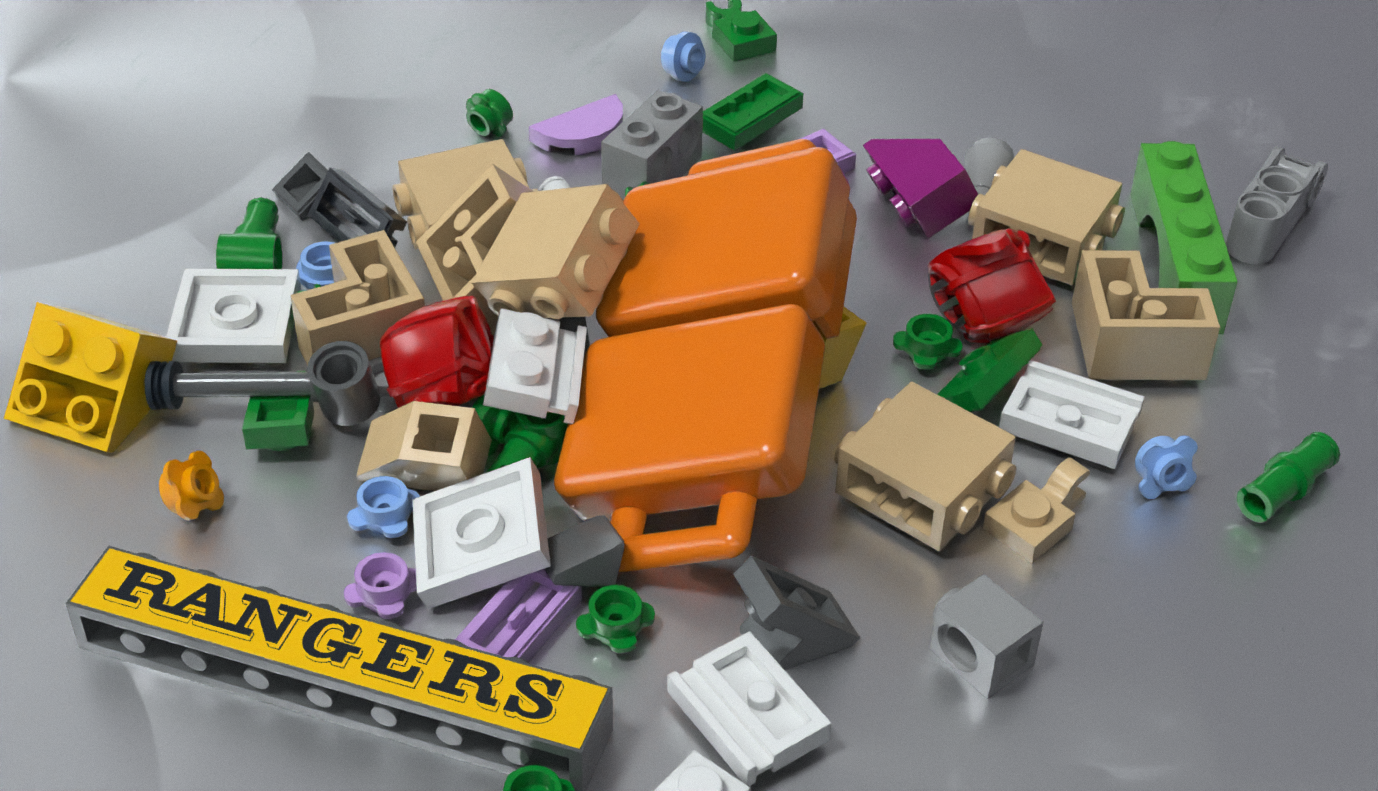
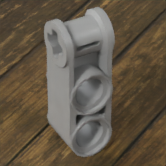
M1275 146L1264 166L1258 171L1257 175L1238 198L1226 241L1228 253L1233 258L1249 264L1269 262L1289 233L1292 232V229L1306 209L1314 204L1324 183L1328 164L1322 161H1318L1315 165L1286 155L1284 148Z

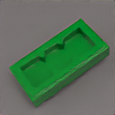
M765 73L704 110L702 133L735 151L802 109L804 93Z
M1033 328L991 340L986 346L972 351L960 361L959 365L962 370L937 395L971 413L982 410L1041 350V341Z

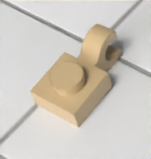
M1067 458L1056 467L1042 489L1025 480L985 512L983 530L1032 564L1073 530L1075 512L1072 510L1086 496V492L1077 486L1089 476L1090 470L1072 458Z

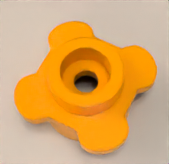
M198 450L190 453L188 460L184 462L173 459L164 465L163 473L159 480V492L163 503L171 512L179 515L186 521H191L198 518L201 510L207 508L210 511H215L222 507L224 494L219 487V479L212 468L211 459L205 452Z

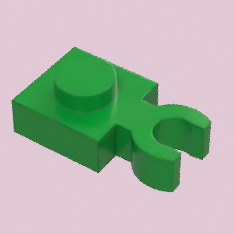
M728 0L727 9L716 7L712 1L706 2L705 21L712 27V38L733 62L776 51L777 34L756 10L750 12L742 11L741 0Z
M311 396L250 397L242 427L246 450L267 448L272 451H285L295 446H308L314 418V406Z

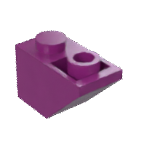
M871 139L863 144L873 163L866 169L868 175L882 195L889 191L893 192L895 196L889 199V201L906 226L916 222L929 239L970 211L978 193L966 169L941 139Z

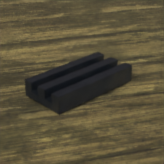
M331 167L308 212L310 218L339 242L360 236L326 209L328 202L340 211L342 216L357 225L366 234L384 230L394 248L398 243V240L392 236L394 231H403L407 224L404 218L344 170ZM335 187H337L340 191H342L345 195H347L350 199L357 203L361 208H363L366 212H368L371 216L380 222V225L375 223L361 210H359L356 206L349 202L345 197L338 193L335 190Z

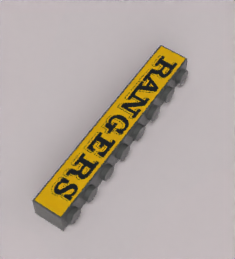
M108 546L65 603L79 648L505 774H510L514 770L528 765L544 766L555 772L559 779L563 778L571 782L575 791H586L613 732L612 687L599 684L588 677L581 675L571 676L532 665L518 657H503L468 647L454 639H439L404 629L393 622H379L343 612L329 604L311 603L280 594L268 587H254L222 578L208 570H194L165 562L147 553H133Z

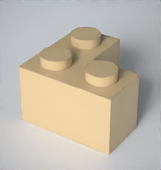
M491 164L416 241L417 247L442 300L460 296L476 297L478 305L487 319L492 335L495 334L499 316L489 308L488 301L471 282L521 193L534 192L494 164Z
M384 230L330 244L329 250L334 283L290 295L298 347L307 366L311 356L319 348L336 341H349L361 346L365 350L369 361L381 357L380 338L387 329L410 312L425 306L423 295Z
M1082 250L1072 298V307L1089 379L1206 380L1220 330L1209 289L1149 288L1140 251Z

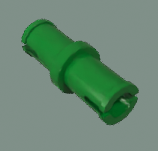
M1313 432L1290 452L1277 453L1265 464L1264 472L1238 491L1237 503L1241 512L1252 521L1262 523L1270 519L1288 501L1301 500L1313 489L1315 479L1339 462L1340 450L1337 443L1323 432Z

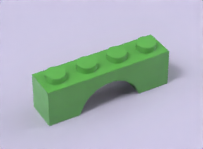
M1176 141L1141 143L1130 195L1138 226L1156 227L1160 261L1158 288H1208L1220 325L1219 334H1224L1238 282L1195 144H1183Z

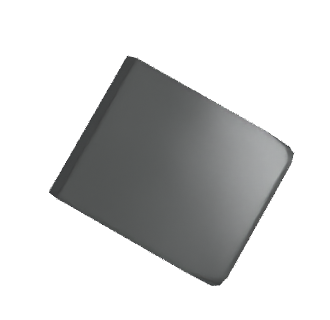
M308 152L279 181L272 191L303 221L310 218L308 212L328 169ZM335 187V190L338 193H340L348 201L351 200L347 195H345L342 191ZM328 202V204H327V206H326V209L329 210V209H331V208H334V207Z
M606 516L590 518L547 538L551 566L544 570L555 585L605 587L616 584L625 544Z

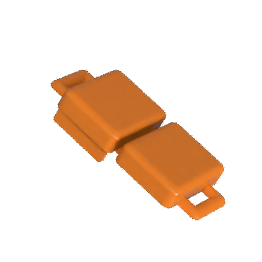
M798 139L700 161L690 168L687 176L635 187L627 193L623 200L624 205L640 224L627 247L625 257L618 264L603 293L601 303L596 308V320L608 337L592 343L585 353L579 405L573 424L568 423L554 478L555 490L581 520L586 521L596 516H606L624 540V552L618 573L735 558L742 554L750 543L757 500L788 495L797 490L804 481L825 353V342L812 321H816L827 339L839 336L857 222L856 211L849 200V182L836 159L829 150L816 147L810 140ZM719 505L716 525L643 534L646 518L649 514Z

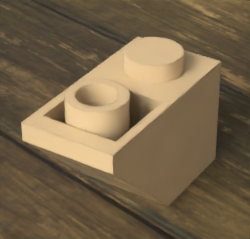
M413 401L371 421L356 477L359 482H366L375 477L390 476L401 480L407 488L437 491L482 475L492 439L475 408Z

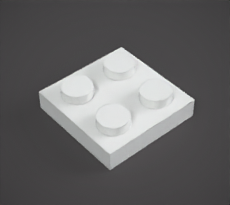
M184 269L166 335L168 338L177 340L172 361L196 363H286L294 325L290 295L296 294L297 291L301 290L299 269Z
M530 457L412 499L417 594L427 609L551 566L541 477Z

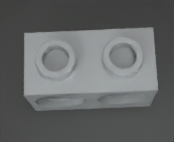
M657 90L601 142L602 184H608L624 200L627 187L635 188L643 181L651 184L682 177L702 157L703 106L685 100L676 94Z

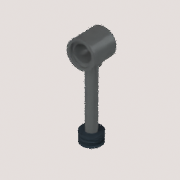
M349 341L331 342L319 348L311 356L307 372L183 373L182 366L178 361H169L168 363L166 361L162 363L160 361H152L149 363L145 374V395L148 406L152 410H160L162 408L164 410L168 408L170 410H178L183 403L184 397L311 396L313 402L319 403L321 411L327 420L340 426H352L369 419L376 412L380 404V392L368 356L361 346Z

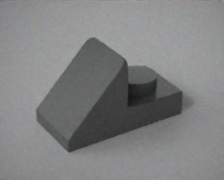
M750 556L733 573L747 596L744 606L750 615L741 624L740 633L743 635L750 631L784 670L850 648L860 639V636L830 591L754 556Z

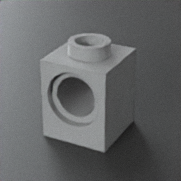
M982 574L962 589L956 587L949 590L936 604L933 611L934 624L929 650L987 699L1034 666L1044 622L987 575Z

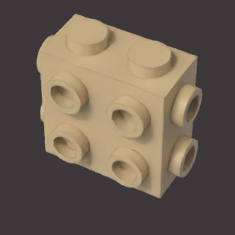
M503 139L398 161L400 183L392 186L393 197L398 214L401 217L408 216L409 235L415 250L418 249L416 241L491 164H494L529 188L526 170L521 158L512 157Z
M1021 149L1007 167L1003 165L999 167L989 191L985 195L978 194L975 198L968 216V224L974 226L972 239L1001 229L1011 228L1016 231H1025L1031 240L1029 250L1041 274L1049 279L1058 280L1073 286L1077 278L1082 250H1102L1106 236L1114 238L1119 231L1125 213V207L1118 205L1123 183Z
M608 184L521 193L471 283L488 301L489 308L498 316L501 308L520 313H534L543 318L552 319L592 316L595 308L601 303L603 293L618 264L625 257L627 247L640 223L624 205L620 195L612 190Z
M911 381L893 399H884L876 408L872 418L857 432L850 431L843 437L834 456V461L838 465L835 493L940 552L957 533L964 535L969 532L977 521L982 507L992 497L1001 498L1011 486L1016 474V466L1012 464L1016 436Z

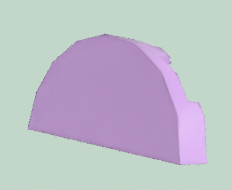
M614 94L530 125L529 141L551 152V145L560 148H574L575 155L601 150V142L623 122V104L617 95Z

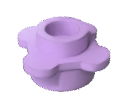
M386 552L371 554L362 559L356 566L354 571L355 583L345 587L344 600L350 607H367L371 611L378 613L381 618H396L404 612V602L410 593L417 591L416 569L408 568L405 561L395 554Z

